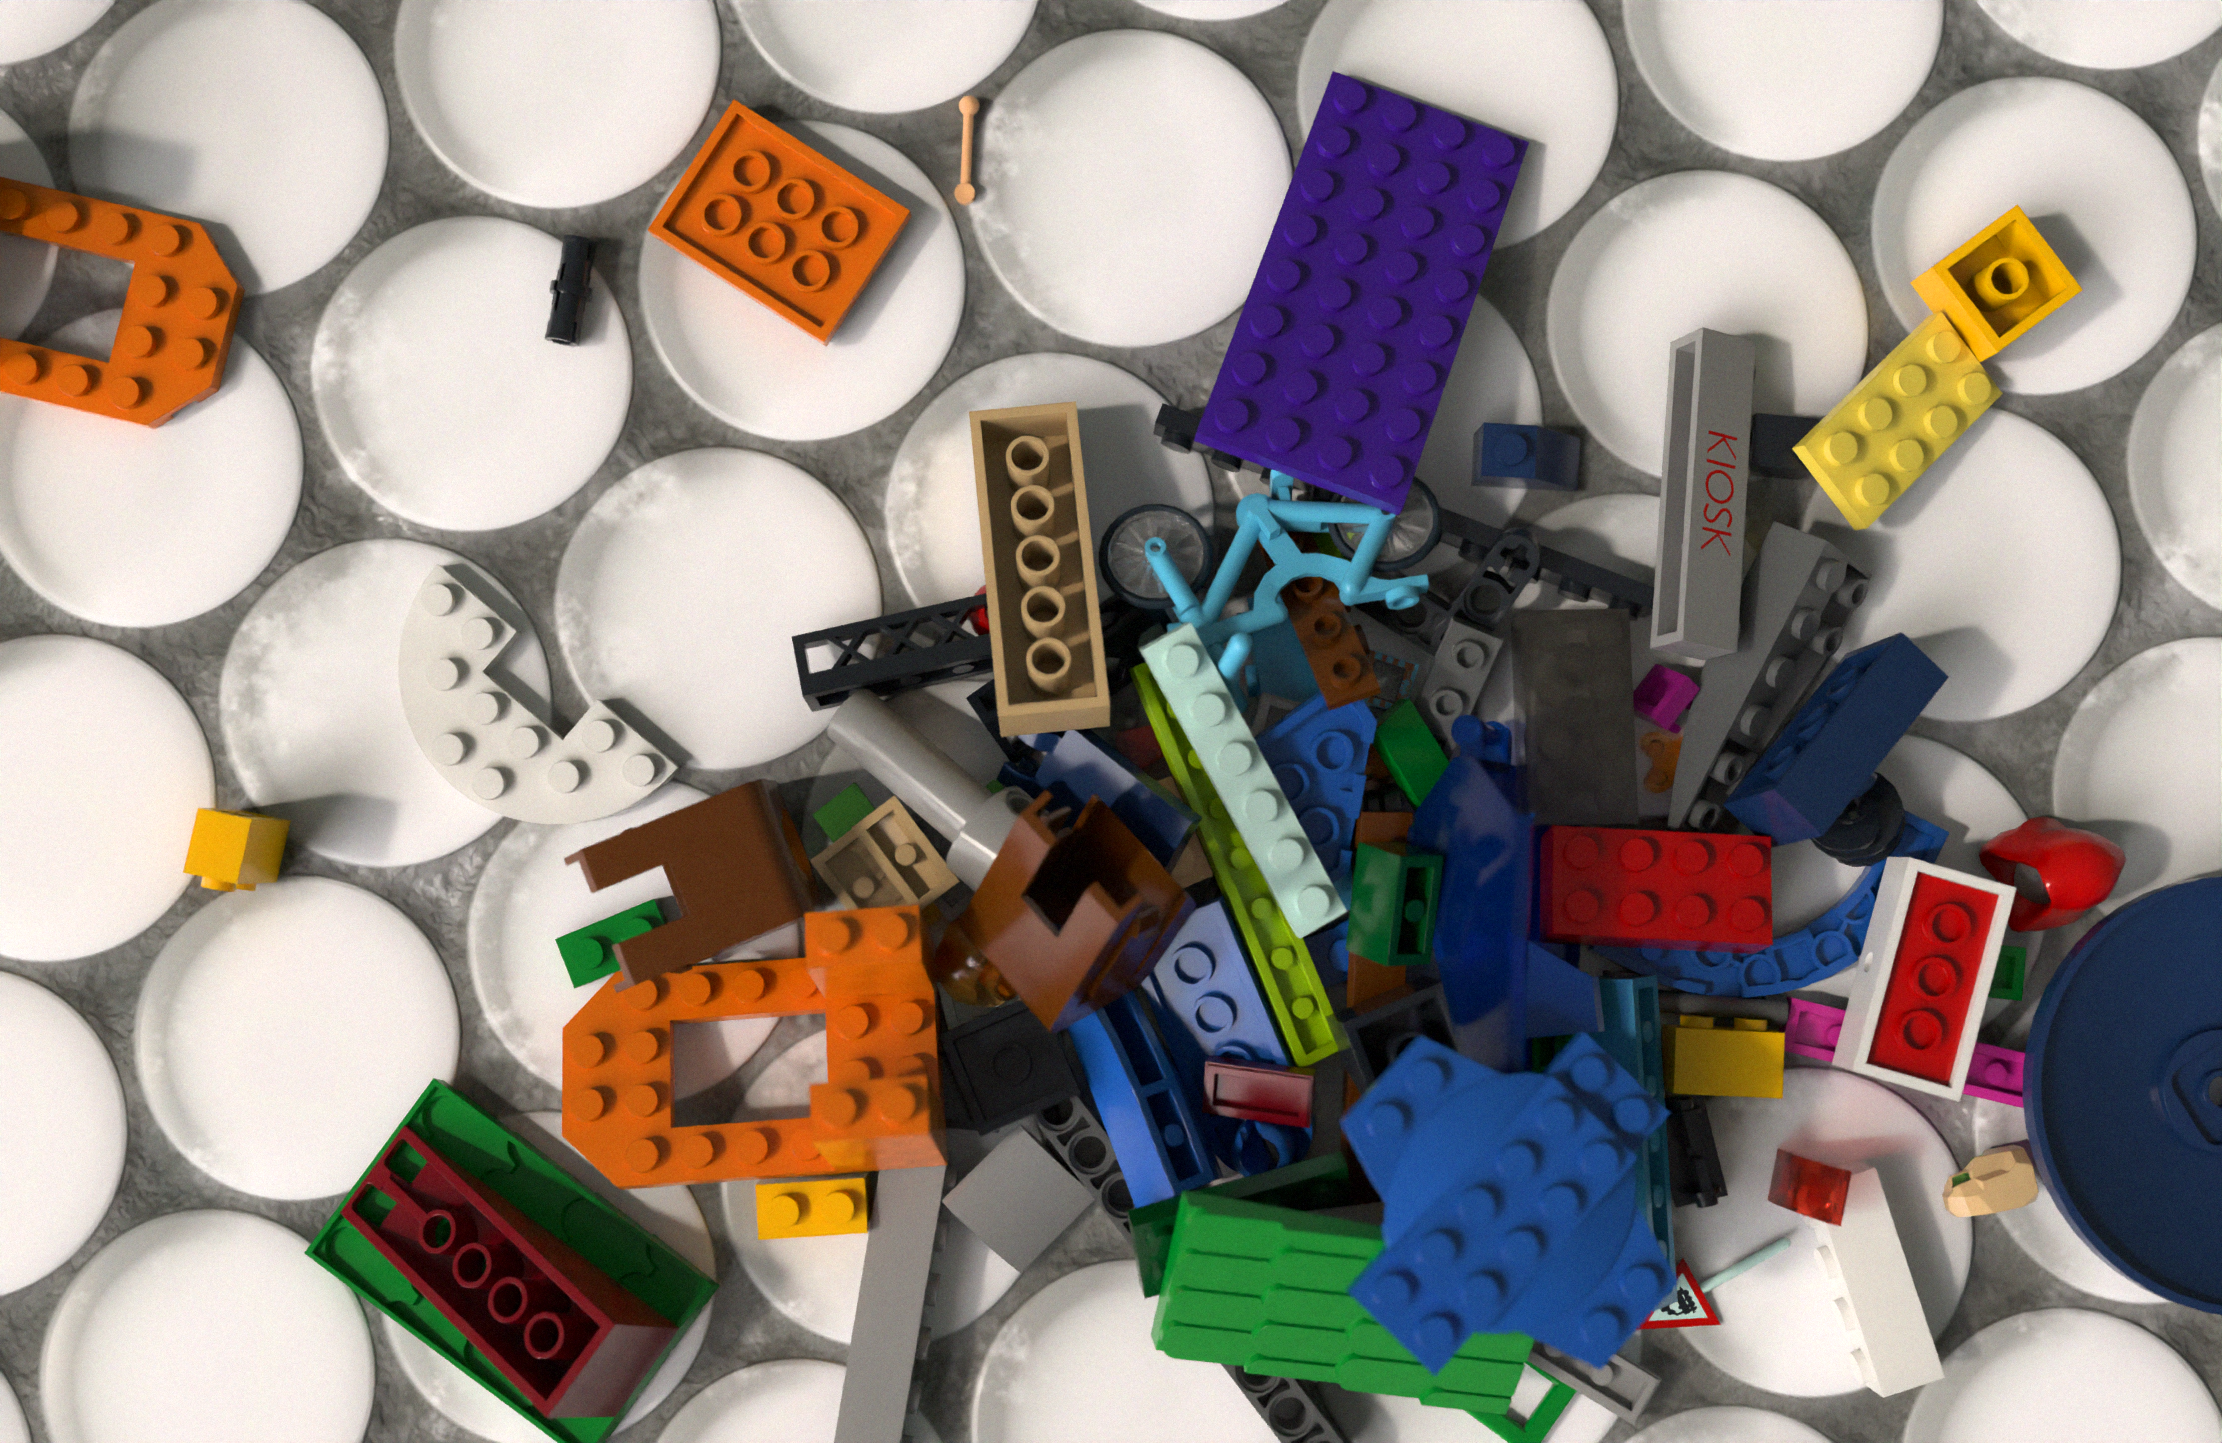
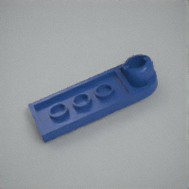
M1222 895L1195 906L1152 972L1141 984L1214 1153L1227 1167L1244 1177H1249L1299 1163L1306 1155L1313 1140L1316 1119L1313 1110L1312 1123L1309 1128L1202 1113L1205 1061L1209 1055L1295 1067ZM1265 1139L1275 1145L1279 1155L1277 1166Z

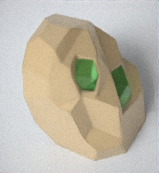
M2013 1144L1983 1151L1982 1155L1971 1157L1968 1165L1963 1170L1949 1176L1944 1186L1942 1197L1945 1209L1950 1214L1956 1217H1969L2024 1207L2036 1201L2039 1190L2033 1165L2025 1149Z

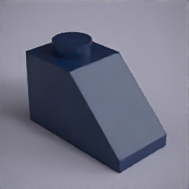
M1483 423L1474 433L1471 486L1576 492L1578 490L1580 438L1534 425Z

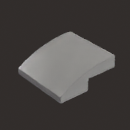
M1018 1124L942 1202L989 1248L1018 1272L1022 1273L1095 1199L1079 1178L1058 1161L1046 1145L1021 1124Z

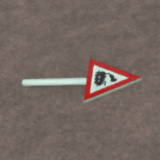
M1784 1237L1700 1284L1697 1283L1683 1256H1681L1675 1264L1676 1278L1678 1280V1302L1652 1312L1637 1330L1721 1325L1704 1294L1785 1250L1791 1244L1789 1238Z

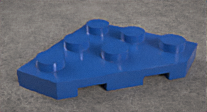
M1319 691L1256 735L1254 740L1330 881L1334 884L1348 874L1352 855L1350 845L1355 819L1359 818L1367 777L1364 775L1369 746L1374 741L1377 720L1363 699L1329 711L1321 691Z

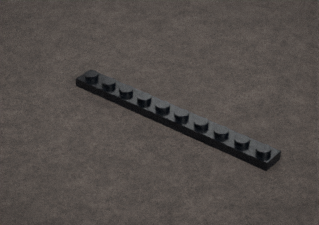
M1162 403L1155 421L1153 433L1156 436L1162 437L1160 441L1162 445L1179 453L1190 454L1191 449L1210 455V462L1227 471L1240 472L1242 467L1261 475L1259 480L1269 486L1271 469L1195 442L1194 438L1202 417ZM1294 478L1293 487L1310 493L1309 499L1311 501L1330 502L1335 492ZM1407 495L1399 516L1396 515L1394 525L1410 530L1408 537L1421 544L1425 542L1429 534L1431 525L1430 512L1425 501ZM1345 497L1343 500L1345 503H1362ZM1440 507L1442 527L1435 547L1439 545V542L1459 549L1458 556L1469 562L1479 564L1496 538L1504 531ZM1381 511L1384 515L1390 514L1387 511ZM1519 544L1514 550L1506 546L1503 548L1507 552L1504 565L1509 568L1507 574L1518 560L1526 564L1529 562L1525 558L1527 548L1524 545ZM1541 545L1540 564L1528 583L1537 584L1540 579L1559 586L1557 593L1565 598L1583 603L1588 602V599L1591 598L1607 604V612L1621 619L1637 621L1638 617L1646 618L1652 614L1654 587Z

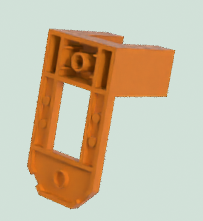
M0 176V233L134 264L109 363L0 337V393L157 429L173 419L174 416L172 414L195 400L201 402L219 391L245 290L235 273L227 266L217 249V243L206 227L193 221Z
M905 905L804 913L806 958L692 966V970L682 974L667 972L618 993L615 992L613 985L624 981L625 978L622 971L615 972L563 1027L562 1137L621 1190L948 1165L942 1043L939 1038V1034H941L940 994L937 982H939L938 953L920 906ZM825 1013L828 1083L809 1084L810 1117L675 1127V1024Z

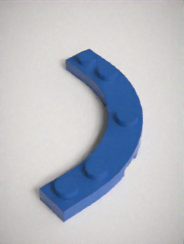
M1904 810L1906 826L1900 844L1889 857H1911L1935 864L1950 832ZM1887 858L1873 866H1865L1852 887L1819 917L1798 929L1773 937L1772 946L1755 954L1591 945L1588 950L1634 973L1657 975V983L1696 994L1757 997L1803 988L1826 979L1859 960L1858 957L1862 953Z

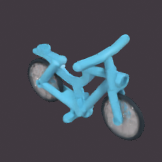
M1271 469L1269 496L1260 493L1249 494L1239 502L1236 510V521L1239 529L1201 606L1195 594L1203 587L1210 575L1213 563L1212 545L1207 532L1200 522L1188 512L1175 506L1145 504L1119 515L1109 525L1102 537L1098 551L1099 567L1103 579L1111 591L1123 601L1146 609H1166L1172 607L1180 622L1167 624L1168 632L1186 622L1192 623L1241 714L1245 712L1248 706V701L1239 685L1240 668L1252 648V639L1248 634L1285 621L1288 616V609L1283 603L1276 602L1279 593L1292 581L1303 577H1322L1332 581L1340 590L1339 597L1341 602L1348 606L1386 599L1388 608L1394 610L1405 609L1419 602V594L1427 593L1429 586L1427 574L1393 580H1383L1371 576L1373 571L1397 572L1414 566L1433 550L1440 537L1442 527L1440 506L1436 496L1419 478L1414 476L1403 509L1399 516L1337 493L1334 494L1330 502L1292 501L1294 477ZM1286 531L1330 533L1333 543L1348 560L1320 553L1302 554ZM1258 539L1275 563V566L1263 576L1254 593L1253 610L1218 621ZM1230 641L1229 644H1228V646H1227L1226 649H1225V648L1223 647V644H1224L1225 642Z

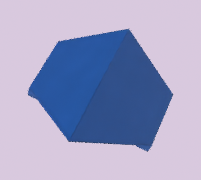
M1508 929L1505 988L1511 1037L1524 1039L1577 1034L1578 1032L1594 1033L1605 1031L1599 976L1586 974Z

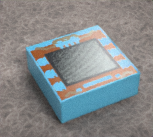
M1370 649V654L1367 655V658L1381 687V693L1365 698L1363 701L1368 706L1386 711L1398 699L1409 698L1419 664Z

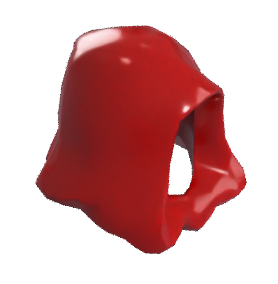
M2043 816L2030 818L2015 829L2001 832L1981 846L1978 852L1981 864L1998 883L2014 887L2015 870L2019 863L2033 867L2039 872L2051 902L2047 904L2034 903L2024 898L2016 890L2008 918V925L2012 931L2018 933L2043 931L2075 923L2083 917L2087 909L2109 898L2117 885L2126 861L2123 849L2108 838L2088 830L2066 828L2055 818Z

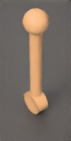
M971 95L964 96L959 102V109L964 114L961 181L954 192L957 202L965 206L972 204L976 197L975 189L971 185L974 115L979 110V101Z

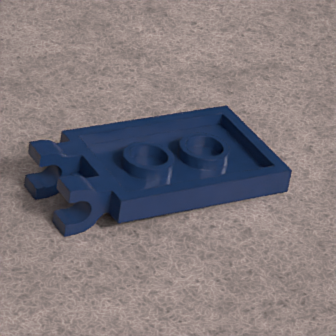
M1089 728L1017 736L1030 747L1047 752L1041 765L1030 755L1023 756L1018 766L1011 760L1004 762L996 780L1005 787L1017 785L1034 800L1048 790L1052 798L1045 809L1049 813L1067 806L1071 809L1061 830L1066 827L1072 830L1091 796L1097 793L1171 875L1202 819L1198 813Z

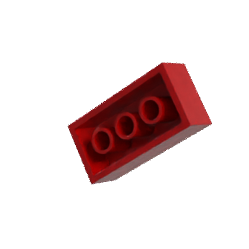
M1553 825L1541 837L1540 943L1755 954L1773 945L1771 837Z

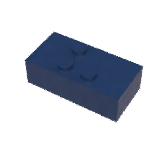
M1903 632L1846 653L1723 805L1755 836H1770L1771 848L1823 836L1849 802L1860 797L1872 787L1877 779V775L1874 773L1876 768L1949 676Z

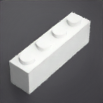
M1857 1160L1798 1179L1803 1194L1797 1197L1798 1208L1807 1227L1814 1228L1820 1246L1814 1249L1815 1260L1825 1280L1831 1279L1837 1299L1831 1301L1832 1311L1840 1329L1843 1332L1848 1331L1854 1351L1848 1353V1358L1857 1381L1861 1385L1865 1384L1884 1398L1945 1378L1876 1167Z

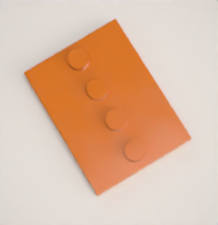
M734 99L661 208L648 231L656 239L827 347L908 224L912 215L910 210Z

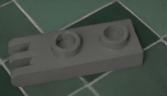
M1452 616L1414 703L1415 708L1435 740L1443 743L1441 750L1448 761L1452 757L1503 643V635Z

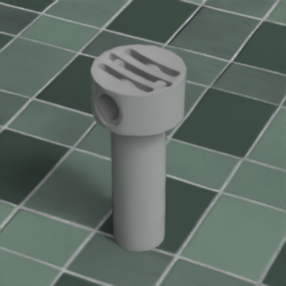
M862 689L851 695L837 709L830 720L827 736L952 843L947 855V868L976 892L1018 816L1035 800L1017 785L1006 787L993 794L870 689ZM1045 809L1041 816H1044L1049 812Z

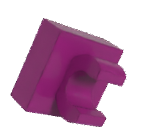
M1656 663L1624 702V705L1634 716L1664 730L1678 734L1681 727L1675 720L1685 708L1690 710L1694 696L1700 688L1688 676Z

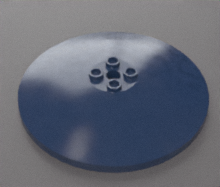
M2222 876L2176 882L2144 893L2112 911L2096 923L2073 946L2059 964L2046 986L2033 1017L2026 1043L2023 1065V1108L2033 1158L2042 1181L2058 1211L2084 1244L2116 1273L2138 1287L2168 1301L2202 1312L2222 1315V1104L2216 1106L2211 1101L2208 1092L2212 1080L2218 1076L2222 1077Z

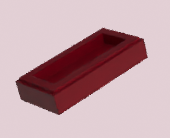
M1209 1055L1205 1061L1202 1113L1309 1128L1313 1117L1316 1070Z

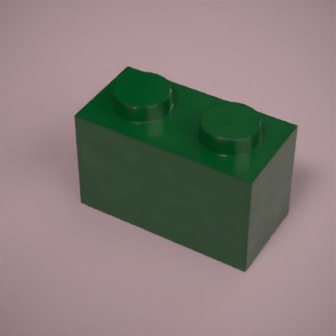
M1402 841L1358 842L1345 950L1386 967L1430 964L1444 855Z

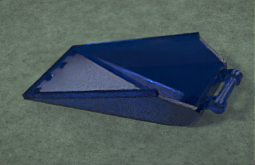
M1466 714L1456 718L1451 727L1453 740L1461 746L1460 757L1453 758L1416 810L1415 823H1412L1409 827L1407 843L1444 855L1433 948L1460 1055L1502 1075L1520 1072L1532 1073V1038H1525L1529 941L1580 970V945L1540 943L1541 837L1553 825L1585 827V822L1571 821L1519 766L1511 765L1512 734L1508 726L1496 721L1485 723L1477 716ZM1555 1036L1552 1039V1061L1554 1060Z

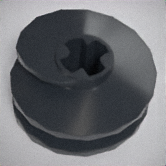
M1876 771L1874 773L1877 775V779L1872 787L1860 797L1852 799L1823 836L1811 839L1816 848L1831 858H1836L1839 863L1851 867L1873 866L1889 857L1900 844L1905 830L1906 819L1902 800L1895 786ZM1856 811L1860 817L1852 820L1848 813Z

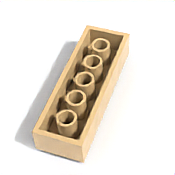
M1076 401L969 411L1001 737L1110 726V701Z

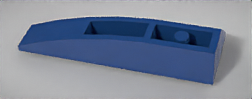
M1052 923L1059 932L1064 928L1060 924ZM1133 991L1067 1027L1136 1208L1182 1194L1183 1190L1190 1191L1223 1178L1212 1146L1175 1061L1148 1020Z

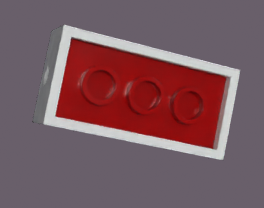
M1887 857L1832 1065L1960 1102L2016 887L1911 857Z

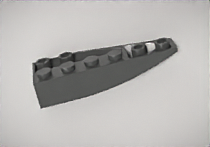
M1773 522L1741 586L1739 613L1741 632L1738 638L1737 652L1707 659L1698 683L1700 690L1694 696L1688 714L1675 770L1667 828L1675 832L1709 833L1713 829L1719 817L1726 809L1723 805L1724 802L1764 755L1822 672L1829 657L1839 649L1843 639V630L1854 609L1863 603L1868 592V583L1872 574L1829 541L1779 522Z

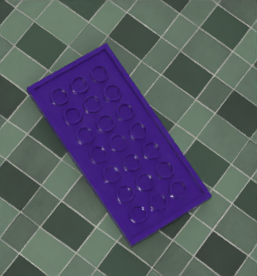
M1332 71L1194 441L1399 516L1405 504L1529 142Z

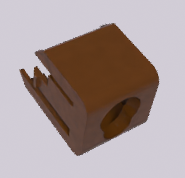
M764 778L739 785L635 828H628L620 834L580 849L564 858L566 866L579 861L591 894L662 866L681 912L682 918L612 946L625 978L624 981L613 985L616 993L667 972L676 974L692 970L691 965L805 920L804 913L825 912L828 910L778 782Z
M1048 790L1028 806L1015 821L958 924L959 928L1050 1034H1055L1126 995L1140 985L1152 972L1197 905L1097 793L1091 796L1072 830L1069 827L1060 830L1071 812L1068 806L1041 816L1052 798ZM1052 923L1060 924L1064 928L1059 932Z

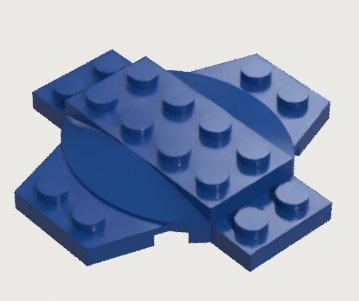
M1578 1032L1541 1074L1520 1072L1506 1075L1487 1068L1423 1036H1417L1339 1120L1369 1179L1385 1203L1384 1223H1381L1384 1247L1349 1284L1345 1291L1434 1376L1437 1375L1474 1332L1481 1335L1482 1333L1497 1334L1519 1331L1602 1370L1678 1283L1674 1272L1635 1202L1636 1177L1634 1163L1638 1157L1634 1153L1670 1113L1585 1032Z

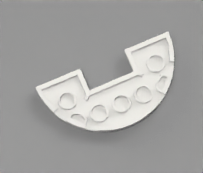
M436 564L421 585L406 617L400 641L398 680L406 719L416 742L436 771L453 788L480 806L508 818L550 825L578 824L596 821L597 819L611 816L636 806L666 785L682 769L608 705L598 699L566 737H562L488 674L522 633L446 568Z

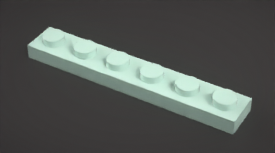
M1186 622L1139 648L1295 936L1301 939L1346 913V908L1192 623Z

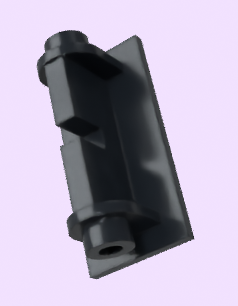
M1681 1094L1665 1098V1109L1670 1113L1666 1117L1670 1189L1676 1208L1696 1203L1697 1208L1717 1205V1198L1727 1196L1728 1193L1703 1095Z

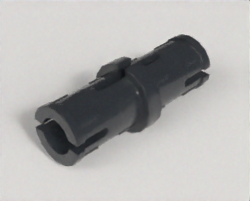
M577 235L563 236L559 270L556 280H552L550 283L549 292L553 294L550 318L544 337L545 340L565 346H579L583 313L586 302L591 301L593 294L589 284L598 246L596 241H590L589 238Z

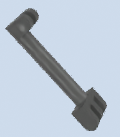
M1603 970L1602 976L1640 975L1625 971ZM1658 991L1659 1012L1766 1019L1767 1026L1777 1027L1785 1026L1788 1019V1001L1785 994L1762 996V999Z

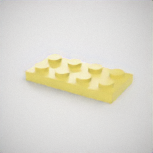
M1939 312L1928 316L1792 449L1853 529H1866L2003 393L1945 315Z

